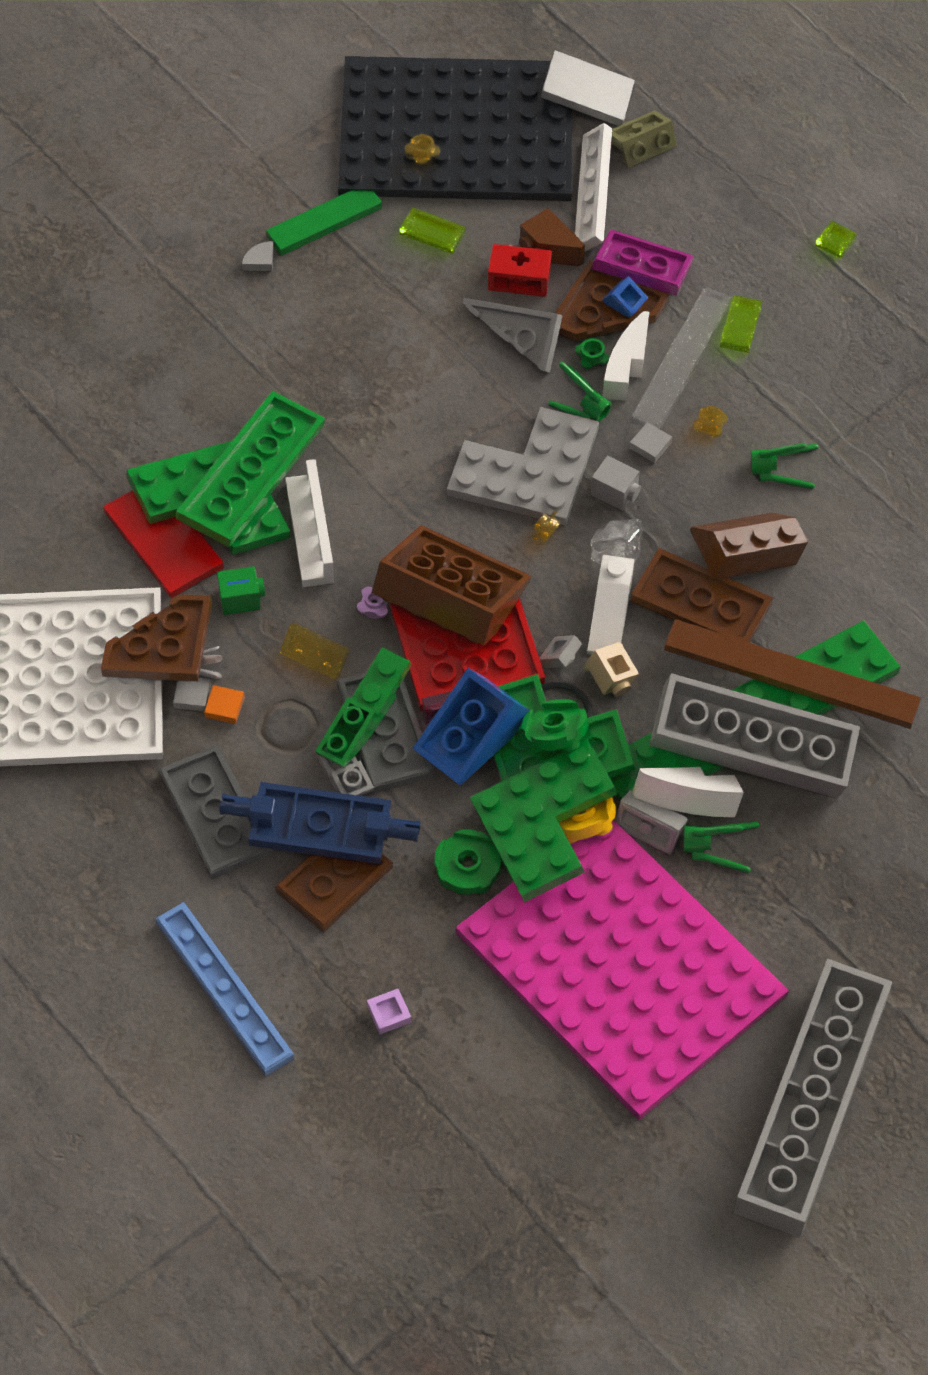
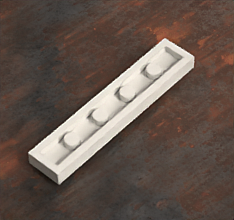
M605 123L585 133L582 141L575 235L585 244V252L604 242L612 128Z

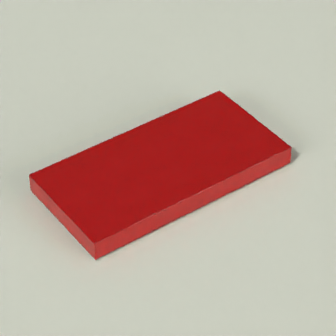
M133 490L103 506L105 515L170 598L224 569L223 561L198 530L175 519L176 517L149 524Z

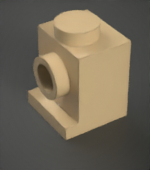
M621 642L595 650L583 665L585 671L591 672L603 695L613 692L614 696L618 697L627 693L632 688L631 683L639 675Z

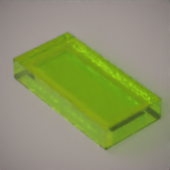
M413 207L400 227V235L454 254L466 234V227Z
M733 295L720 341L721 348L744 353L750 352L763 301Z

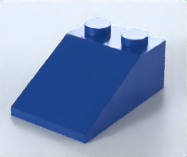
M467 668L412 749L456 783L462 785L512 739L521 726L524 716L530 710L486 677Z

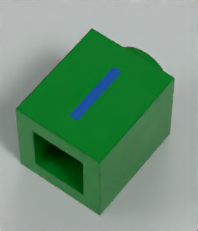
M255 566L217 572L223 615L261 610L260 597L266 596L263 578H257Z

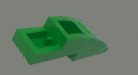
M382 647L352 698L347 697L315 753L344 768L362 749L397 697L395 692L411 667L410 661Z

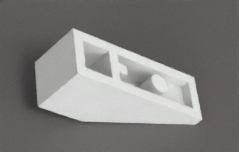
M603 555L587 649V654L592 655L597 649L622 642L632 584L634 559Z

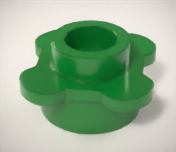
M587 339L575 348V353L581 358V366L585 369H590L598 364L605 365L609 361V355L605 353L604 343L598 339Z

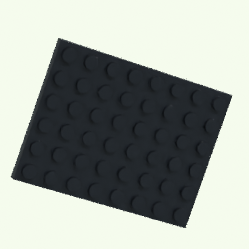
M345 56L338 196L351 190L374 191L378 197L571 201L572 109L540 97L551 61Z

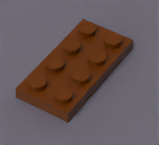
M658 548L634 588L630 601L674 621L677 619L750 643L771 607L773 597L729 578L715 580L709 569Z

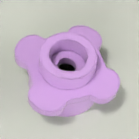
M372 587L363 588L361 591L362 600L357 604L358 612L372 619L385 617L388 613V602L371 593Z

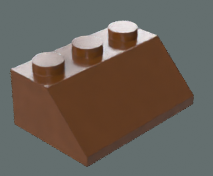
M773 512L692 526L690 529L715 580L797 565L808 544V540L795 517Z

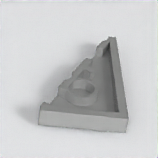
M469 298L463 299V304L471 313L483 320L500 337L512 344L517 351L535 363L540 370L550 373L562 320L561 315Z

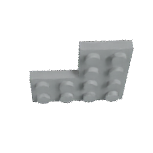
M540 407L524 455L464 440L447 487V496L566 525L599 429V421Z

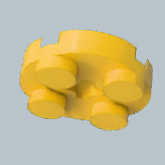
M612 797L584 810L587 812L583 814L580 812L559 823L570 844L595 835L602 836L612 830L613 825L611 822L616 815V806Z

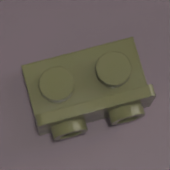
M655 110L612 129L611 144L622 151L624 164L627 167H632L675 148L677 145L672 120Z

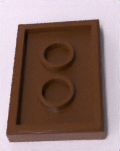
M310 854L275 887L276 893L324 933L393 868V862L384 854H382L381 864Z

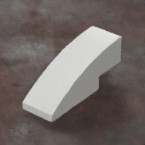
M643 311L631 322L612 351L604 377L603 397L606 399L627 401L629 377L642 378L649 312Z
M701 767L640 768L632 791L634 798L652 805L674 811L712 817H735L744 793L735 775L705 776Z

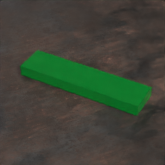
M351 190L267 229L266 237L269 241H273V246L283 256L382 209V202L374 191Z

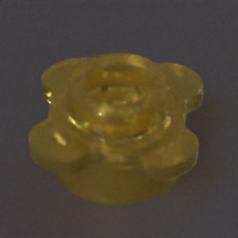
M419 134L413 137L411 144L409 143L405 146V152L411 154L415 158L416 163L425 164L432 156L440 154V148L434 145L432 137L426 134Z
M703 407L699 410V418L694 421L693 428L697 432L704 431L712 437H719L722 434L721 428L723 424L728 422V416L718 407Z
M556 510L550 517L544 513L533 528L537 531L532 538L534 541L540 537L546 542L560 526L561 522L555 518V515L558 513Z

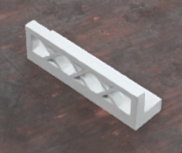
M316 460L306 461L307 475L285 478L303 587L334 583L333 560Z

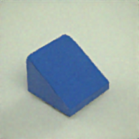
M627 276L619 281L602 301L630 318L648 297Z

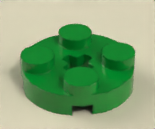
M569 699L546 701L542 703L543 709L534 713L532 708L522 720L524 737L528 742L530 750L534 752L559 749L564 751L575 750L580 745L579 740L585 736L589 728L585 709L578 708L577 702Z
M466 829L454 832V836L449 837L446 841L443 839L436 849L435 872L439 878V883L443 888L466 895L487 893L500 874L501 857L491 842V838L480 831ZM466 856L472 857V862L476 863V865L466 868L459 864V861H464Z

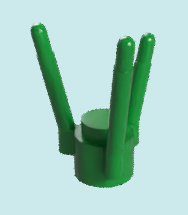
M560 362L559 367L587 393L580 403L583 412L552 400L548 402V405L571 415L601 422L610 412L612 403L599 394L571 365Z
M800 443L774 449L751 450L752 475L760 474V481H774L814 489V483L771 474V471L777 470V457L816 450L819 446L818 444L807 445L806 443Z
M745 822L710 827L685 826L684 852H691L692 860H703L749 873L751 871L750 867L706 854L704 850H711V835L741 832L747 829L758 828L760 824L759 822Z

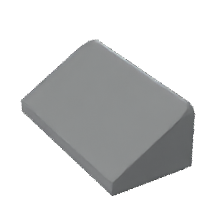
M630 790L620 801L614 820L628 834L671 855L685 828L687 818L673 810L636 799L632 795L633 790Z

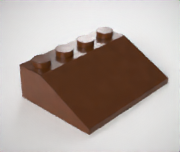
M420 525L380 560L371 593L381 597L385 602L396 604L409 610L415 616L433 621L443 629L452 630L465 636L473 643L485 645L498 632L530 583L532 576Z

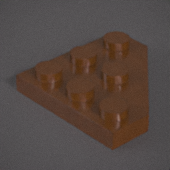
M589 260L555 312L562 316L559 335L573 341L625 330L643 311L649 312L648 324L655 323L669 302V294L636 283L648 299L632 317L628 318L602 301L612 288L623 279L592 269L593 261Z
M179 594L169 601V606L157 614L152 612L132 625L133 630L121 638L115 636L106 642L101 665L102 677L198 682L212 607L211 596Z

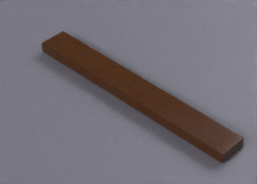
M675 619L665 643V651L908 729L912 727L921 701V697Z

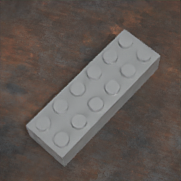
M671 673L663 686L649 746L838 799L848 786L860 726Z

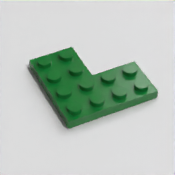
M232 441L127 469L126 478L149 524L176 517L178 508ZM272 495L268 497L230 548L228 547L232 555L289 539L290 529Z
M538 674L498 686L527 709L531 710L533 708L534 713L543 709L542 703L546 702ZM617 709L589 717L588 731L579 741L581 743L587 739L589 740L608 776L612 778L636 770ZM521 724L512 739L497 751L494 756L501 781H504L564 750H542L539 752L530 750Z
M587 739L581 742L575 750L563 751L471 796L470 799L525 903L585 873L559 823L616 795L617 791Z

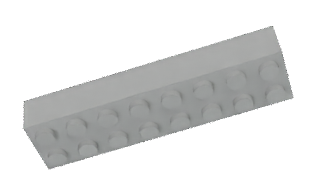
M827 959L737 1196L734 1214L801 1238L885 1008L892 981Z

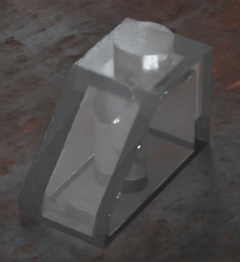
M640 519L610 521L603 530L598 529L590 543L592 545L591 559L601 565L603 555L634 559L635 563L640 557L644 522Z

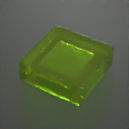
M831 221L818 237L816 246L842 259L856 241L857 233Z

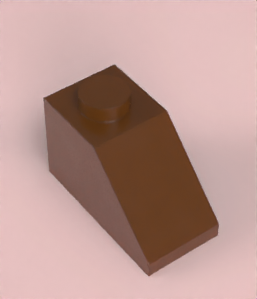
M549 208L520 225V247L551 250L552 264L572 266L584 264L585 244Z

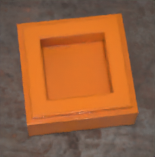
M213 685L204 711L205 718L236 724L245 698L244 692Z

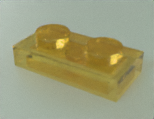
M292 623L288 628L279 653L332 679L340 678L350 648L304 626Z

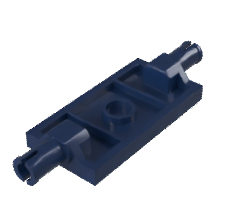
M261 782L258 794L253 795L252 798L223 793V801L220 803V815L225 814L249 818V821H251L248 839L249 846L381 864L384 843L388 838L418 842L420 821L391 818V800Z

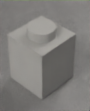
M607 455L592 476L590 495L623 511L629 501L634 502L640 493V471Z

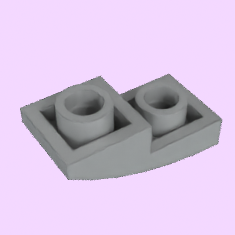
M316 754L337 793L361 796L374 790V786L361 760L357 761L356 757H354L343 768Z

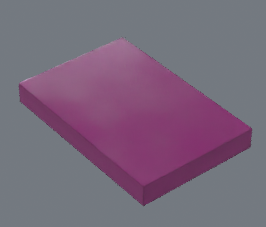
M610 230L594 259L592 269L622 279L629 276L635 283L677 296L692 266L694 256Z

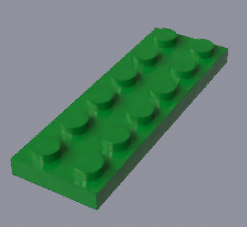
M272 391L178 508L175 519L230 548L323 428L325 418Z

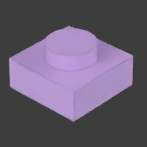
M399 989L367 1000L368 1010L380 1035L411 1023V1015Z

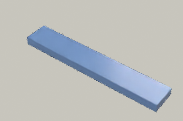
M182 902L157 917L155 920L159 929L265 1077L294 1060L292 1050L187 905Z

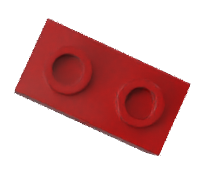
M493 244L488 270V290L547 297L552 251L540 248Z

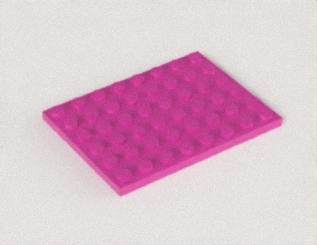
M613 820L611 822L613 827L609 833L602 836L595 835L571 843L585 873L525 903L513 882L456 927V934L622 1104L640 1120L788 996L789 990Z

